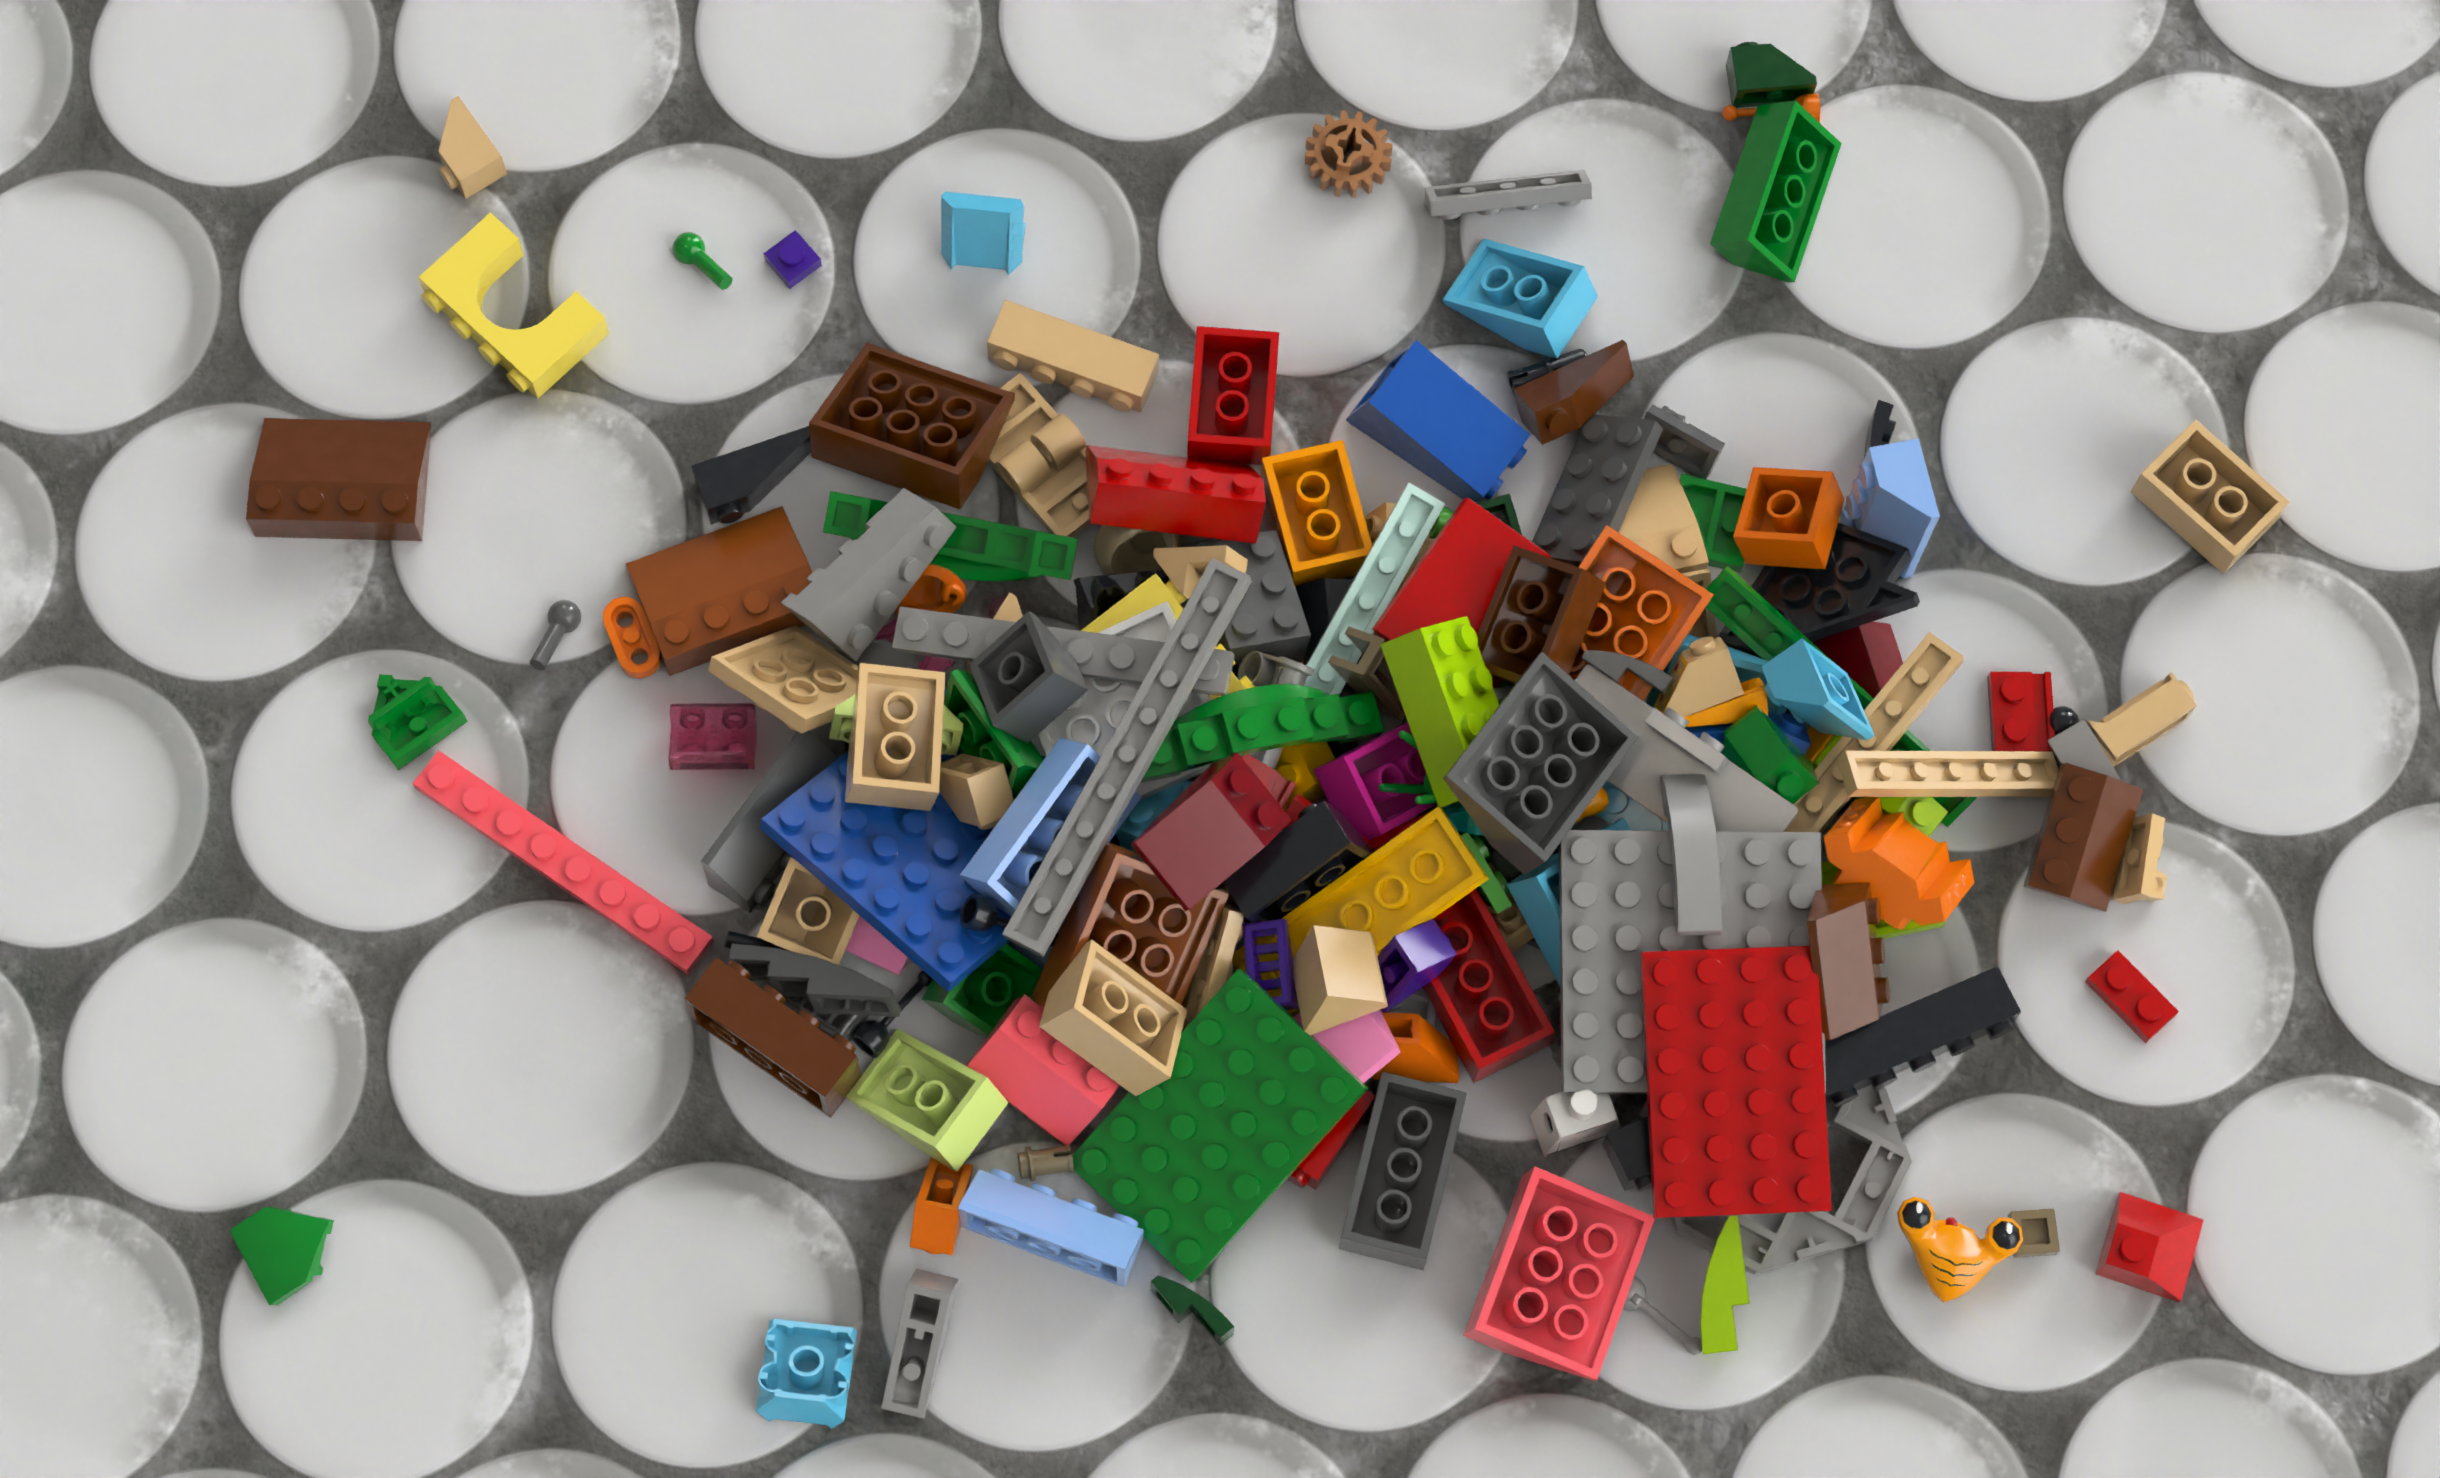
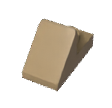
M1227 545L1154 548L1153 552L1155 560L1178 591L1188 600L1212 558L1246 574L1248 560Z

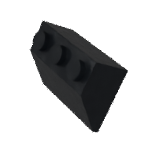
M1326 801L1307 806L1299 813L1297 821L1286 829L1283 828L1266 847L1223 882L1246 919L1255 923L1283 918L1374 853V850L1339 809Z

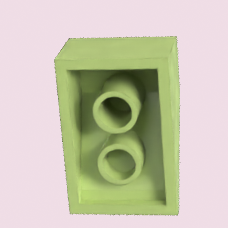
M896 1029L890 1037L886 1048L877 1058H874L846 1096L851 1103L920 1151L958 1172L1009 1103L986 1076L899 1029Z

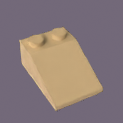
M1673 464L1646 469L1619 533L1680 573L1707 569L1709 561L1700 528Z
M866 663L859 664L847 760L845 802L931 811L939 794L945 672Z

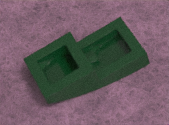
M1156 1276L1151 1280V1291L1178 1323L1193 1313L1219 1346L1234 1335V1325L1215 1306L1198 1293L1161 1276Z

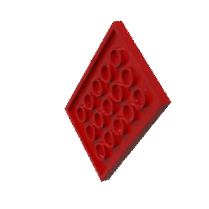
M1810 946L1641 952L1640 972L1653 1218L1832 1211L1819 976L1813 973Z

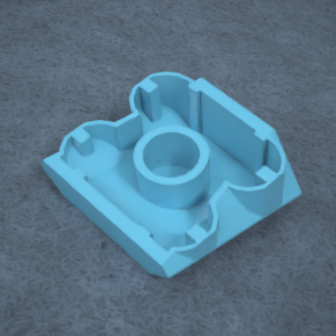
M944 192L942 194L941 254L951 270L956 265L1003 269L1009 275L1022 263L1025 223L1023 222L1024 205L1021 199Z
M771 1319L766 1333L763 1367L760 1369L758 1376L756 1412L769 1422L773 1419L827 1425L831 1429L844 1422L857 1330L853 1327Z

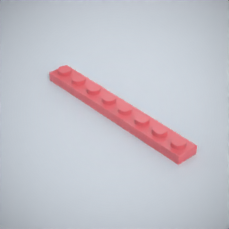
M439 750L412 783L414 788L687 975L690 974L714 942L710 934Z

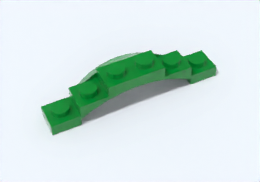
M830 491L823 533L849 537L851 540L858 539L866 532L865 524L888 502ZM942 512L957 528L930 564L947 568L960 579L975 581H1022L1042 575L1065 580L1072 579L1079 539Z
M1275 684L1252 687L1218 697L1192 709L1174 721L1140 783L1178 776L1184 771L1214 763L1236 753L1242 756L1308 743L1339 741L1342 744L1378 737L1384 732L1374 693L1371 691L1339 698V694L1330 695L1309 686Z

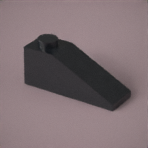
M809 426L692 465L694 479L710 523L720 522L727 524L739 520L744 513L750 512L811 453Z

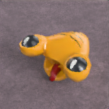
M1916 1196L1904 1200L1897 1212L1899 1227L1912 1247L1927 1285L1932 1293L1943 1303L1957 1299L1968 1292L1995 1264L2015 1254L2023 1242L2022 1229L2012 1218L1998 1217L1988 1226L1984 1238L1979 1239L1973 1229L1957 1223L1953 1217L1934 1221V1211L1929 1201Z

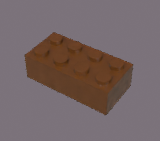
M716 957L684 998L692 1021L831 1118L861 1077L859 1059L854 1054L856 1051L855 1046L839 1034H835L831 1038L819 1029L821 1023L807 1011L800 1009L796 1013L784 1005L785 997L771 986L765 984L761 989L749 980L751 974L740 964L733 960L726 964Z

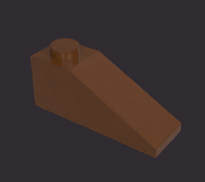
M1624 340L1616 342L1514 389L1521 422L1542 445L1579 429L1634 377L1627 343Z

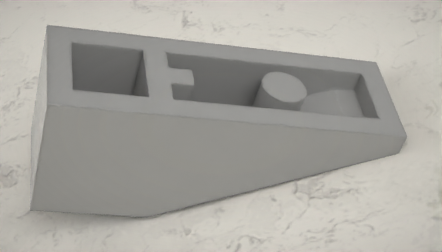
M920 1269L914 1271L906 1288L881 1409L925 1418L959 1279Z

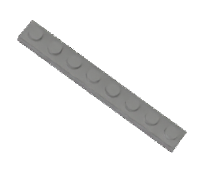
M900 607L892 648L896 652L972 662L1016 622ZM1046 626L1074 657L1082 677L1141 685L1165 643ZM1214 649L1191 692L1217 696L1227 695L1234 661L1233 652Z

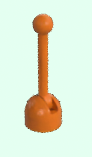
M1808 93L1798 96L1794 101H1797L1820 123L1819 93ZM1728 105L1724 107L1722 116L1727 121H1733L1737 117L1754 116L1757 108L1737 109L1733 105Z

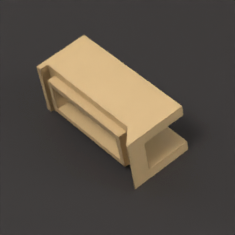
M2170 672L2164 681L2160 680L2103 717L2100 722L2087 721V724L2111 764L2115 767L2187 720L2197 705L2194 702V695L2189 686L2181 680L2178 681L2173 673Z

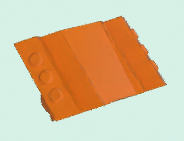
M1880 797L1854 800L1824 836L1828 861L1839 868L1832 878V882L1834 884L1870 882L1872 898H1879L1881 919L1895 929L1903 930L1911 920L1920 926L1945 922L1974 884L1970 859L1950 862L1947 842L1938 843L1905 820L1904 812L1883 815Z

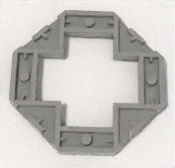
M1872 1085L1857 1090L1859 1096L1841 1105L1831 1124L1835 1128L1870 1145L1834 1216L1825 1211L1786 1213L1777 1232L1774 1233L1748 1218L1738 1215L1746 1271L1753 1275L1869 1242L1874 1238L1912 1163L1907 1147L1902 1142L1896 1124L1897 1118L1886 1088L1874 1090ZM1647 1101L1638 1116V1120L1648 1116ZM1729 1215L1672 1217L1671 1219L1676 1234L1713 1252L1719 1233Z

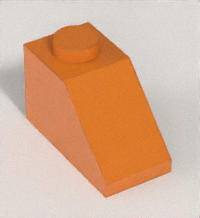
M930 1158L915 1203L910 1240L911 1248L921 1249L930 1254L943 1253L953 1255L961 1230L958 1208L970 1186L973 1165L964 1163L956 1172L937 1160Z

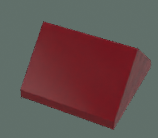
M1870 622L1813 642L1836 665L1847 672L1849 677L1872 698L1876 697L1903 664L1891 625L1888 623Z

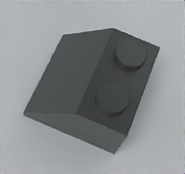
M1030 611L969 664L992 725L1026 743H1029L1088 691L1074 657L1039 618Z

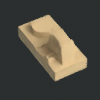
M2153 813L2135 817L2115 881L2113 900L2127 904L2140 900L2154 902L2164 899L2167 875L2156 868L2163 845L2165 818Z

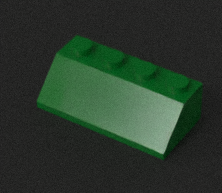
M1797 101L1757 106L1710 245L1733 265L1787 283L1795 282L1842 144Z

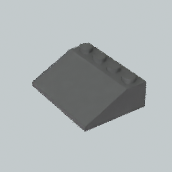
M1541 652L1443 779L1491 846L1525 875L1548 860L1639 737Z

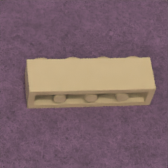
M1008 300L1004 301L987 341L988 358L992 359L997 366L1006 370H1015L1017 368L1031 373L1034 379L1045 384H1053L1054 382L1062 384L1081 397L1091 398L1095 396L1104 399L1115 409L1125 412L1131 409L1142 412L1159 371V354Z

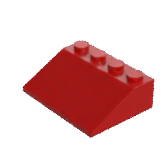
M1091 445L1086 446L1090 524L1256 544L1266 499L1263 478L1250 465Z
M1464 498L1372 630L1379 637L1385 639L1384 642H1388L1423 627L1467 616L1471 627L1477 634L1513 545L1549 558L1552 557L1470 498ZM1492 676L1493 688L1499 687L1503 680Z

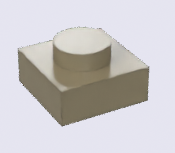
M2054 1208L2011 1211L2008 1214V1218H2012L2021 1227L2023 1242L2018 1251L2013 1254V1258L2057 1255L2060 1252Z

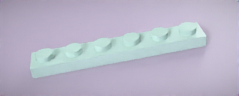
M1411 483L1405 486L1308 660L1306 666L1315 670L1312 676H1307L1304 686L1322 690L1330 695L1341 693L1346 681L1328 663L1330 657L1334 655L1357 664L1362 652L1345 635L1347 628L1352 627L1373 635L1374 631L1372 628L1392 601L1443 509L1444 502Z

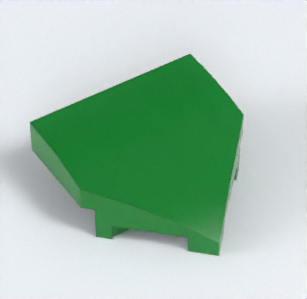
M379 674L377 682L379 692L374 712L369 715L368 723L373 729L372 737L397 770L403 768L468 722L463 712L443 687L436 686L431 677H423L420 681L394 679L393 675Z
M264 1207L229 1230L269 1305L281 1304L312 1282L313 1275H322L323 1268L320 1264L326 1234H331L334 1220L310 1216L285 1208Z

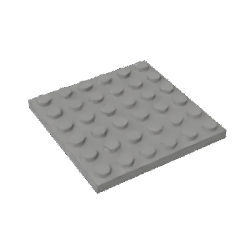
M1569 830L1559 844L1562 1093H1575L1588 1089L1594 1094H1647L1640 972L1641 952L1810 946L1807 918L1816 890L1822 889L1821 832L1716 831L1721 882L1722 932L1718 935H1677L1673 903L1675 881L1669 831ZM1822 1033L1824 1079L1826 1094L1825 1034Z

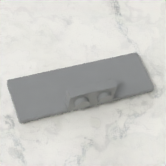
M1590 664L1585 665L1575 679L1581 687L1639 737L1607 781L1668 823V818H1664L1660 783L1661 775H1705L1716 831L1785 832L1798 814L1799 810L1795 805L1721 754L1725 747L1723 744L1705 732L1698 738L1686 730L1685 727L1689 721L1668 707L1664 713L1660 712Z

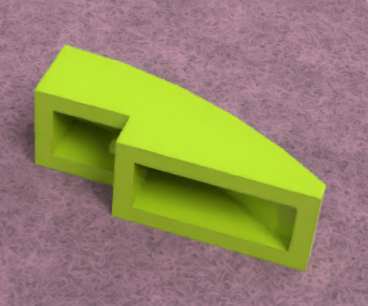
M1729 1215L1716 1240L1707 1267L1700 1319L1703 1355L1738 1350L1732 1306L1750 1304L1738 1215Z

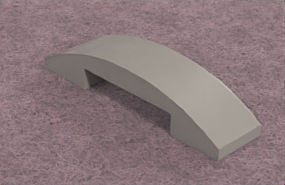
M1661 775L1664 818H1668L1675 881L1673 903L1677 935L1721 934L1722 904L1718 845L1712 803L1705 775Z

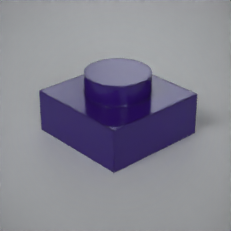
M796 230L763 253L764 260L789 289L822 266L821 258Z

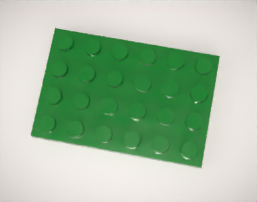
M1238 969L1182 1031L1171 1078L1137 1096L1128 1092L1072 1155L1074 1171L1119 1214L1136 1220L1138 1222L1137 1227L1144 1230L1143 1237L1192 1283L1203 1274L1369 1088L1313 1035L1304 1032L1303 1026L1243 969Z

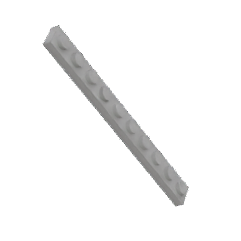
M1211 559L1004 929L1002 935L1006 939L1044 957L1252 583L1249 575L1218 560Z

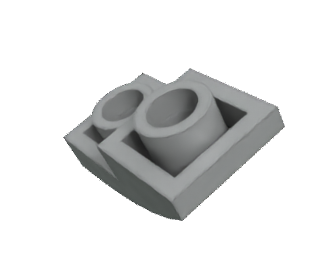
M2085 719L2047 740L2049 747L2060 764L2069 763L2121 780Z

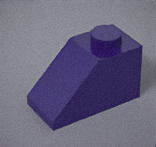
M1434 919L1394 936L1378 955L1388 1007L1381 1009L1383 1013L1390 1011L1439 976L1457 955L1448 937L1442 933Z

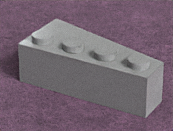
M905 488L865 524L866 532L852 541L848 539L838 549L840 556L825 570L818 567L807 578L809 585L798 595L791 592L781 602L824 642L854 661H857L869 646L873 638L957 528L937 507Z

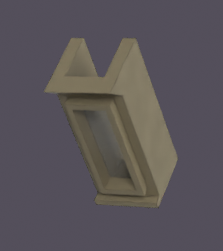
M1348 627L1345 635L1363 653L1362 658L1356 664L1332 655L1328 663L1357 694L1373 691L1379 713L1404 722L1406 715L1380 645L1383 644L1385 639Z

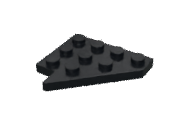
M1840 522L1837 525L1825 569L1765 565L1751 586L1811 642L1917 607L1920 603L1917 592L1894 584L1911 559L1908 548ZM1726 625L1718 635L1728 647L1734 648L1740 645L1753 651Z

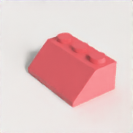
M1024 994L1013 1001L966 1066L986 1076L1010 1105L1063 1146L1066 1144L1070 1145L1103 1109L1120 1085L1040 1028L1043 1009Z

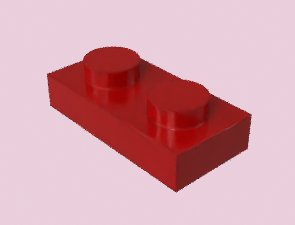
M2119 950L2085 980V983L2145 1043L2179 1012Z

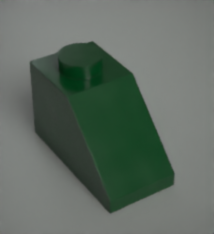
M1744 42L1735 47H1730L1726 71L1731 103L1736 108L1794 101L1800 95L1815 92L1817 86L1816 76L1772 44Z

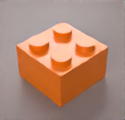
M1753 467L1733 535L1745 564L1811 569L1826 568L1845 500L1832 471Z

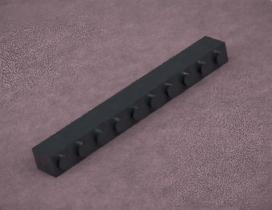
M1996 966L1882 1015L1879 1020L1837 1038L1825 1040L1826 1104L1833 1101L1835 1107L1841 1106L1859 1096L1857 1090L1872 1085L1874 1090L1883 1088L1898 1079L1896 1074L1909 1068H1911L1913 1073L1920 1072L1935 1064L1936 1060L1934 1057L1948 1051L1951 1056H1956L1975 1046L1973 1040L1987 1034L1990 1040H1993L2014 1029L2012 1024L2020 1015L2021 1010L1999 967ZM1647 1116L1607 1133L1602 1143L1624 1191L1635 1186L1638 1191H1644L1652 1187Z

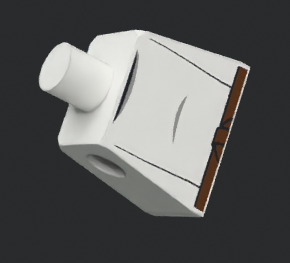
M1588 1089L1575 1093L1560 1092L1544 1098L1530 1115V1120L1544 1157L1605 1138L1607 1133L1621 1128L1609 1094H1594ZM1549 1119H1551L1553 1131L1550 1128Z

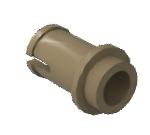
M1066 1144L1065 1146L1033 1151L1031 1147H1025V1152L1017 1153L1021 1179L1029 1178L1030 1182H1033L1037 1176L1073 1172L1074 1166L1073 1157L1070 1154V1145Z

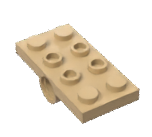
M1019 373L1000 388L1015 393V400L988 463L1049 533L1073 538L1090 525L1085 455L1086 442L1076 425L1065 414L1060 413L1058 415L1025 376Z

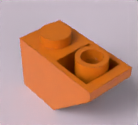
M1382 1012L1401 1053L1372 1076V1080H1380L1383 1071L1423 1082L1458 1083V1053L1450 1040L1419 1014Z

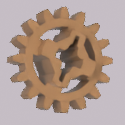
M1345 110L1341 111L1340 120L1337 121L1329 114L1326 115L1325 127L1315 124L1312 132L1313 137H1307L1305 149L1308 151L1305 152L1304 161L1305 165L1311 166L1309 177L1311 179L1321 177V190H1325L1330 185L1334 186L1336 197L1341 195L1343 189L1349 190L1351 198H1356L1357 189L1361 187L1366 193H1371L1372 181L1382 185L1385 177L1384 171H1390L1392 159L1389 157L1392 156L1393 146L1392 143H1385L1388 135L1387 130L1383 129L1376 132L1377 119L1373 118L1365 123L1362 121V112L1359 111L1354 119H1348V114ZM1353 145V152L1351 156H1348L1347 162L1344 163L1346 152H1349L1350 146Z

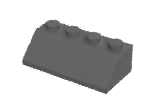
M811 730L802 734L798 731L701 860L708 885L749 913L752 912L757 903L762 906L767 902L776 886L773 883L782 869L785 870L791 855L759 829L761 818L839 758Z

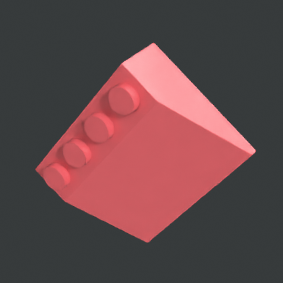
M1534 1166L1521 1177L1463 1336L1503 1353L1596 1381L1655 1218L1650 1214Z

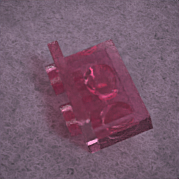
M690 703L670 705L669 770L755 769L757 722L754 704Z

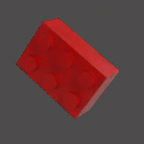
M1197 326L1188 430V458L1262 465V458L1270 456L1279 332Z

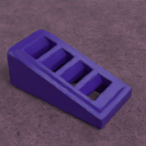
M1277 919L1243 924L1246 973L1265 991L1281 989L1282 996L1273 997V999L1286 1011L1298 1010L1287 920ZM1277 935L1278 943L1257 945L1256 943L1257 937ZM1274 953L1279 955V960L1259 962L1258 955ZM1280 971V978L1262 980L1261 973Z

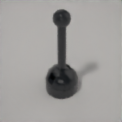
M972 894L966 899L960 914L961 925L964 928L978 932L987 931L995 924L1006 928L1009 919L998 916V910L992 901L977 894ZM1056 933L1049 947L1054 946L1058 933Z
M923 970L918 974V981L898 1002L901 1011L923 987H928L933 980ZM885 1016L880 1022L867 1020L855 1029L851 1034V1038L863 1052L872 1058H877L886 1048L889 1041L887 1027L896 1017Z

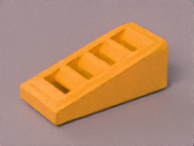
M1760 678L1741 682L1744 691L1743 695L1684 717L1689 721L1686 727L1735 723L1756 705L1768 716L1765 684Z

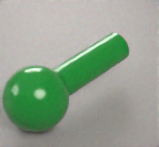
M685 232L675 239L673 254L679 262L689 265L694 264L721 290L727 289L732 284V277L705 253V244L699 235Z

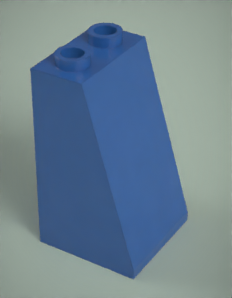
M1417 340L1390 361L1346 418V421L1461 499L1470 498L1474 502L1479 501L1483 497L1489 500L1494 496L1504 482L1499 476L1507 466L1513 469L1524 457L1527 450L1523 445L1531 435Z

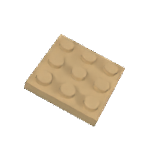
M795 625L711 656L708 671L721 679L729 688L735 689L748 697L757 707L767 710L785 722L787 727L802 734L832 722L835 707L855 695L858 666Z

